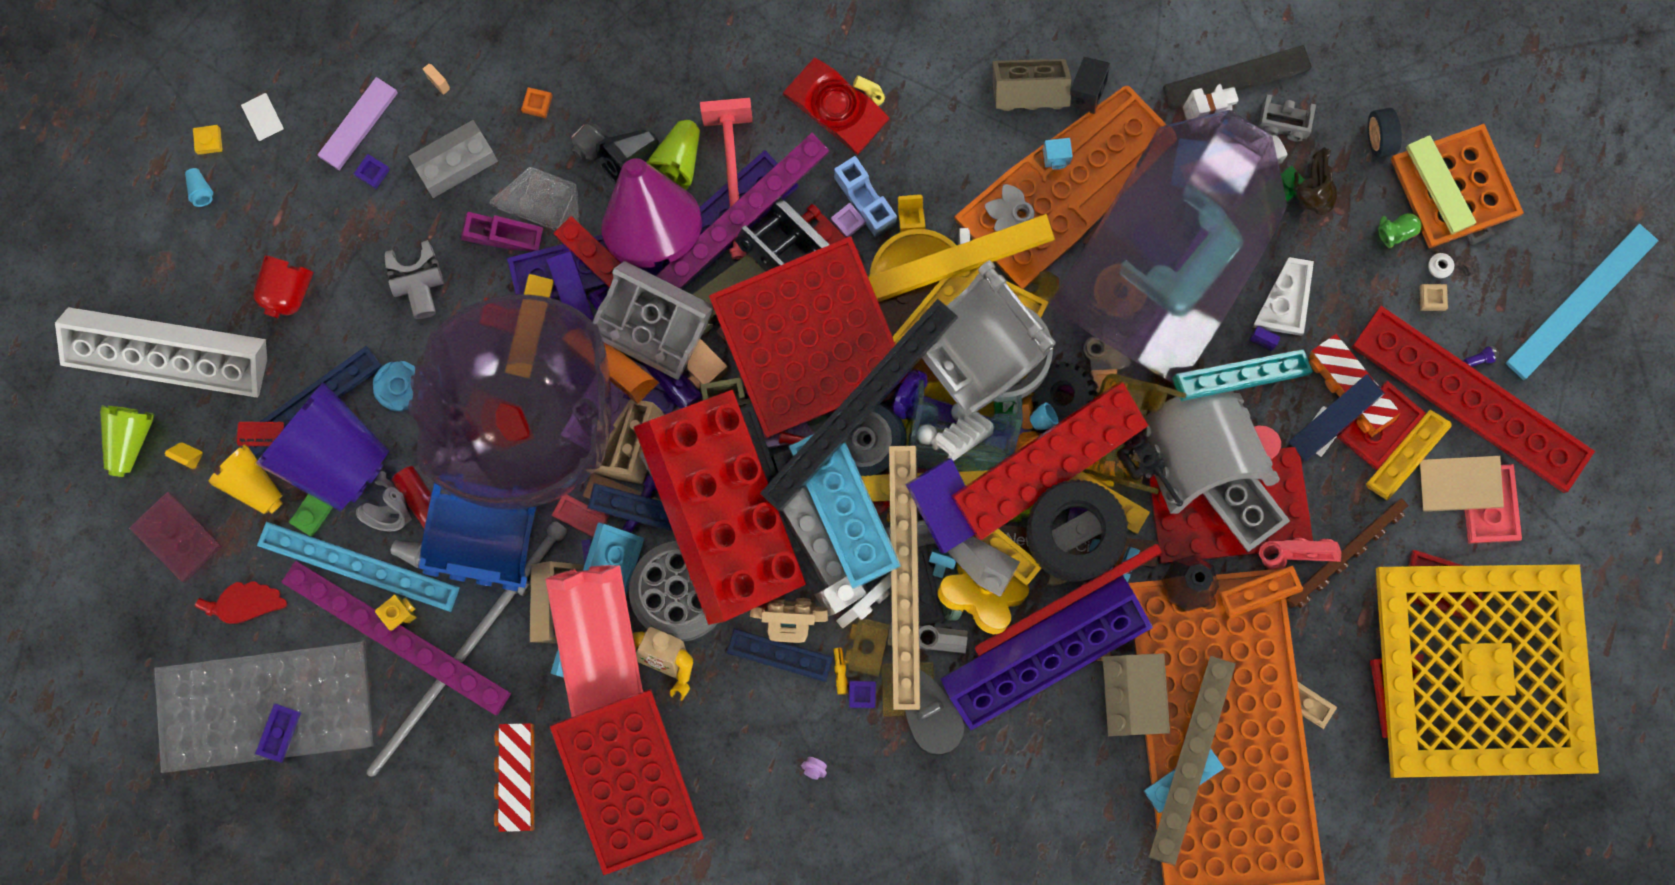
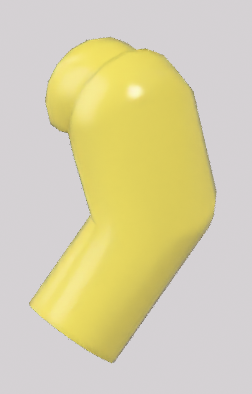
M859 75L856 76L853 87L864 91L865 95L878 106L881 105L885 100V95L880 86Z

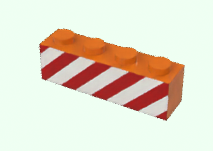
M1337 334L1313 349L1308 358L1313 371L1320 373L1325 379L1327 388L1332 393L1336 392L1339 397L1362 377L1369 374ZM1384 394L1357 418V424L1363 432H1368L1373 437L1396 421L1401 412L1388 396Z
M499 724V730H495L494 735L495 746H499V757H495L494 760L495 773H499V783H495L494 786L495 800L499 799L498 810L494 812V825L498 826V832L534 831V724Z

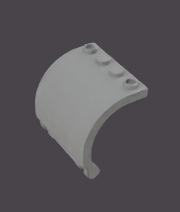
M990 260L978 269L979 274L971 284L947 305L958 316V319L922 357L967 417L998 398L1019 382L1047 356L1056 344L1051 336L1048 337L1044 333V327L1041 323H1037L1006 284V279L1002 275L997 274L994 270L995 266Z
M1229 391L1181 401L1180 397L1177 396L1158 406L1144 418L1148 426L1141 432L1145 434L1153 450L1158 451L1160 454L1158 455L1159 459L1162 458L1164 460L1165 468L1162 469L1163 474L1180 500H1183L1181 507L1176 506L1175 500L1159 476L1155 474L1154 476L1170 513L1178 514L1200 494L1229 481L1247 478L1262 479L1266 486H1272L1279 482L1280 478L1277 472L1272 469L1273 463L1265 452L1250 419L1251 415L1248 409L1243 406L1244 400L1240 393Z

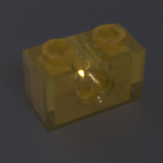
M860 618L858 624H852L850 638L854 639L852 649L847 648L844 664L849 665L848 671L873 677L879 676L890 624L867 619L860 620ZM864 640L870 641L874 646L873 651L869 654H863L859 650L858 646Z

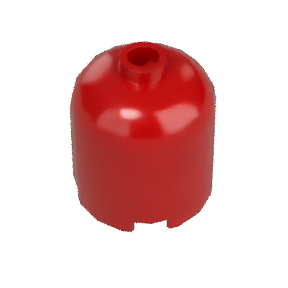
M265 255L254 289V300L258 306L265 309L264 314L279 319L280 314L292 315L299 310L314 272L303 267L298 268L291 265L288 268L289 262Z

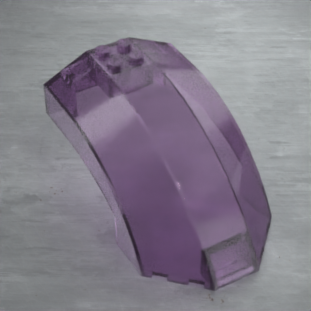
M1231 110L1158 127L1122 188L1054 294L1049 306L1107 345L1173 383L1172 378L1176 374L1190 372L1249 279L1287 208L1273 136Z

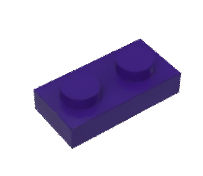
M274 703L255 754L283 763L301 712Z

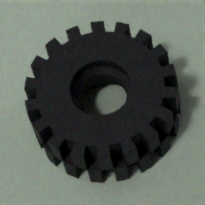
M1060 362L1059 365L1053 363L1050 365L1051 368L1043 382L1033 391L1034 397L1031 398L1032 403L1036 405L1034 407L1035 410L1040 405L1046 402L1049 403L1055 410L1059 422H1061L1099 396L1096 390L1098 385L1090 373L1074 363ZM1062 385H1069L1074 390L1073 400L1065 405L1058 403L1055 397L1057 389Z

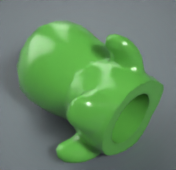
M1411 213L1402 214L1393 222L1387 220L1386 216H1383L1378 227L1379 237L1388 248H1391L1395 244L1417 236L1421 231V221L1416 215Z

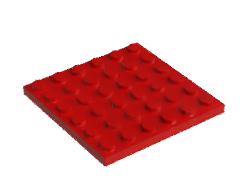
M851 236L709 295L766 438L835 411L896 345ZM907 375L898 384L903 383Z

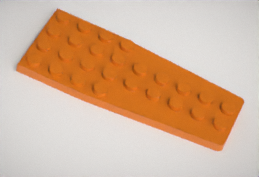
M1130 86L1122 87L1101 102L1095 114L1089 111L1050 139L1070 138L1073 157L1070 165H1067L1066 168L1055 170L1052 167H1045L1043 144L1005 172L954 216V220L961 228H968L970 230V237L973 240L997 232L994 230L997 220L989 216L985 209V204L992 200L1002 199L1004 184L1012 185L1023 192L1025 202L1029 203L1034 209V218L1047 214L1055 240L994 261L1013 284L1021 289H1025L1071 249L1174 143L1176 134ZM1023 211L1017 213L1020 218L1026 217Z

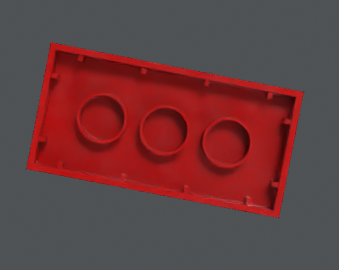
M733 390L634 426L635 433L708 625L725 622L806 585L779 511L760 494L768 485Z

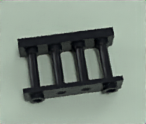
M782 198L774 202L767 215L770 218L754 232L744 225L735 239L741 250L746 252L765 271L783 265L784 263L778 256L793 244H797L805 252L804 255L830 245ZM778 226L788 236L770 250L760 239Z

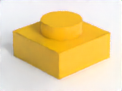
M218 125L193 128L194 149L198 155L222 152L221 129Z

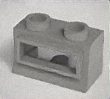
M1267 94L1262 102L1258 129L1263 130V133L1267 136L1287 135V138L1291 141L1298 142L1307 139L1311 133L1316 104H1311L1307 110L1294 108L1295 102L1292 100H1286L1283 105L1271 103L1272 95ZM1267 115L1299 121L1302 122V127L1267 120L1266 118Z

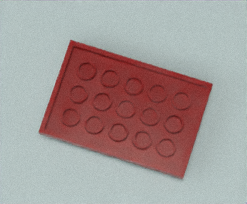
M1281 448L1278 455L1271 459L1273 463L1272 469L1277 472L1280 478L1278 483L1266 486L1262 479H1258L1290 522L1249 552L1242 546L1203 494L1197 496L1178 514L1170 513L1155 476L1150 477L1148 482L1156 541H1158V546L1163 554L1158 556L1159 564L1172 563L1174 560L1192 555L1205 560L1259 554L1261 545L1267 541L1293 540L1294 538H1304L1308 541H1313L1301 456L1296 448Z
M651 689L550 725L603 876L704 839Z

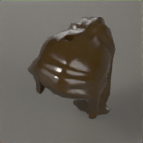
M1323 147L1313 155L1314 160L1310 179L1298 184V172H1294L1293 192L1295 198L1306 209L1313 210L1318 215L1330 212L1334 208L1337 199L1336 186L1332 179V167L1328 166L1331 149H1326V147Z

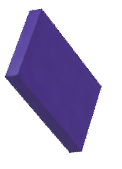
M952 458L946 459L905 484L941 553L948 552L975 535L951 496L965 487Z

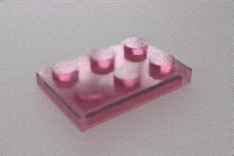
M169 492L163 495L130 527L136 536L183 583L223 547Z

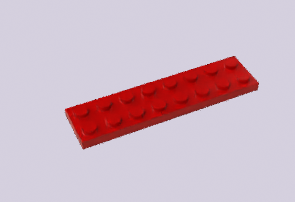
M1118 382L951 496L976 538L982 540L1031 507L1048 488L1057 485V483L1069 481L1142 431L1148 424L1125 384Z

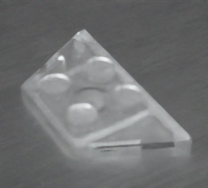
M533 167L526 169L490 201L492 207L557 230L570 216L579 223L580 216L576 183Z

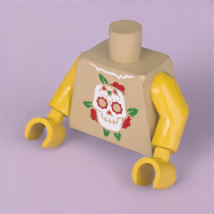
M648 627L646 632L632 633L637 662L676 678L678 681L670 690V696L673 697L678 691L681 693L680 700L682 701L690 690L686 682L690 679L693 666V658L686 651L684 642L653 627Z

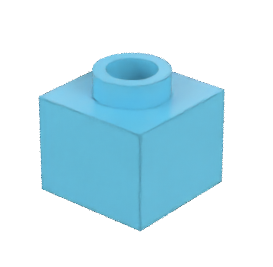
M1070 138L1045 140L1043 146L1045 167H1052V169L1058 170L1070 165L1073 157Z

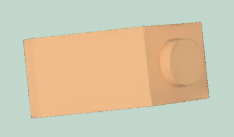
M700 339L688 361V372L690 375L688 379L698 390L701 388V384L717 382L729 372L727 365Z

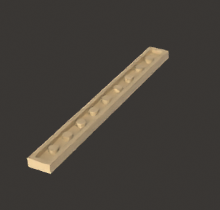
M889 446L891 544L901 564V567L891 571L893 710H920L917 506L905 485L917 478L916 446Z

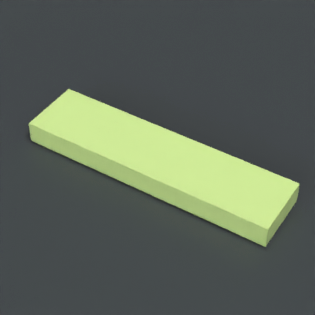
M1429 135L1407 145L1406 149L1451 235L1477 223L1432 137Z

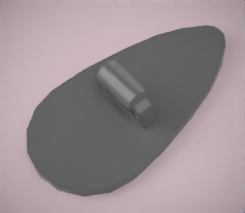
M920 670L921 708L920 710H905L908 724L915 741L922 749L932 754H944L956 748L964 735L963 719L943 689L929 675Z

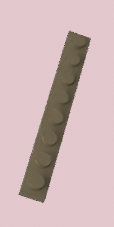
M1213 656L1209 658L1149 858L1173 866L1176 865L1236 665L1235 663Z

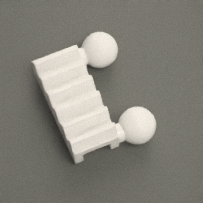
M957 403L951 410L952 417L958 421L957 424L952 423L950 428L946 427L942 434L940 432L937 433L935 427L930 424H924L917 430V439L920 443L924 445L931 444L934 450L942 448L949 454L948 458H952L953 461L990 437L994 430L993 423L976 411L967 417Z

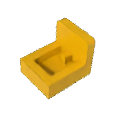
M921 194L898 197L900 233L912 229H926L923 196Z
M393 595L375 610L381 621L391 631L402 622L410 624L417 618L413 613L416 608L407 597L402 599L397 595Z

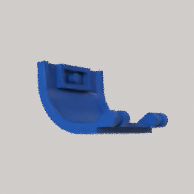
M436 471L422 538L418 568L423 569V574L439 577V572L450 574L449 579L465 582L466 577L476 579V584L492 586V582L503 584L502 589L518 591L519 587L525 588L527 581L525 576L527 550L539 499V491L531 490V492L521 491L522 488L513 487L512 494L464 485L461 484L462 476L454 475V477L444 476L442 472ZM441 487H451V494L440 493ZM519 501L528 502L527 510L518 508Z

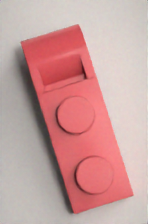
M1294 538L1293 540L1267 541L1259 549V556L1267 570L1284 569L1287 560L1341 562L1342 553L1338 542H1334L1331 539L1308 541L1304 538ZM1271 554H1278L1277 558L1268 560Z

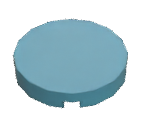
M406 361L389 362L378 369L374 376L373 393L383 407L391 411L401 412L411 409L420 401L425 384L421 373L415 366Z

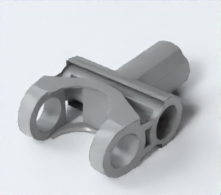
M428 240L421 242V257L412 266L400 265L393 250L385 252V265L391 292L394 297L408 294L414 319H425L436 314L430 288L444 284L437 257Z

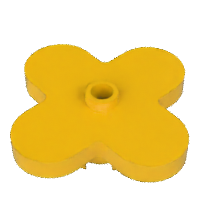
M956 563L959 575H950L942 580L937 592L940 601L950 609L961 610L962 612L966 610L972 614L979 628L987 633L1000 634L1005 631L1011 621L1009 607L1018 606L1024 602L1029 593V586H1025L1013 576L1000 597L978 585Z

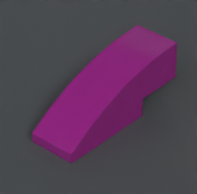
M467 212L460 240L498 248L533 252L539 250L543 227L495 215L488 217Z

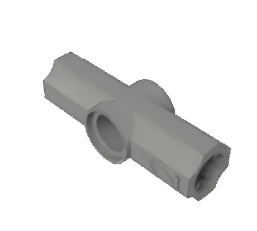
M890 623L888 646H892V623ZM930 625L919 626L920 649L965 654L968 631L937 628ZM929 631L934 635L935 641L931 645L921 642L920 635L923 632Z

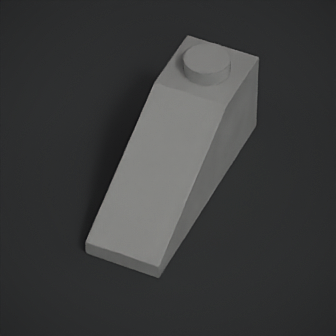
M974 536L948 551L951 557L978 585L1000 597L1020 563Z

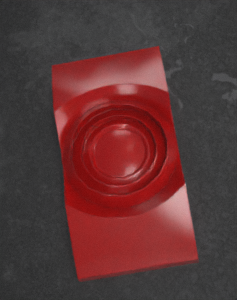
M815 57L783 92L787 99L856 155H859L889 121L886 113L867 95L856 90L835 69Z

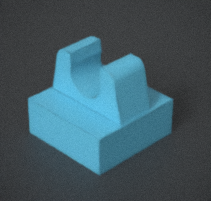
M932 549L929 562L936 564L933 575L943 578L946 567L954 570L956 561L948 552L941 553L939 549Z

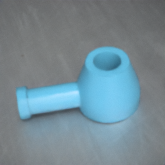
M1047 402L1040 405L1030 416V422L1036 430L1050 429L1059 423L1055 410Z

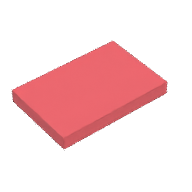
M1514 464L1501 465L1503 508L1465 510L1468 544L1522 540Z

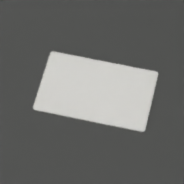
M266 93L241 105L258 141L284 129Z

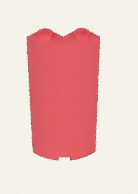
M591 566L589 570L577 572L574 569L546 578L545 581L571 717L643 692L620 566Z

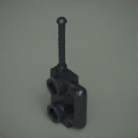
M1140 431L1125 441V446L1117 451V457L1133 480H1138L1145 475L1149 479L1156 474L1175 500L1176 506L1181 507L1183 500H1180L1163 474L1162 469L1165 468L1164 460L1162 458L1159 459L1158 455L1160 454L1157 450H1153L1145 434ZM1137 453L1141 462L1138 464L1139 467H1136L1129 456L1130 454L1134 455Z

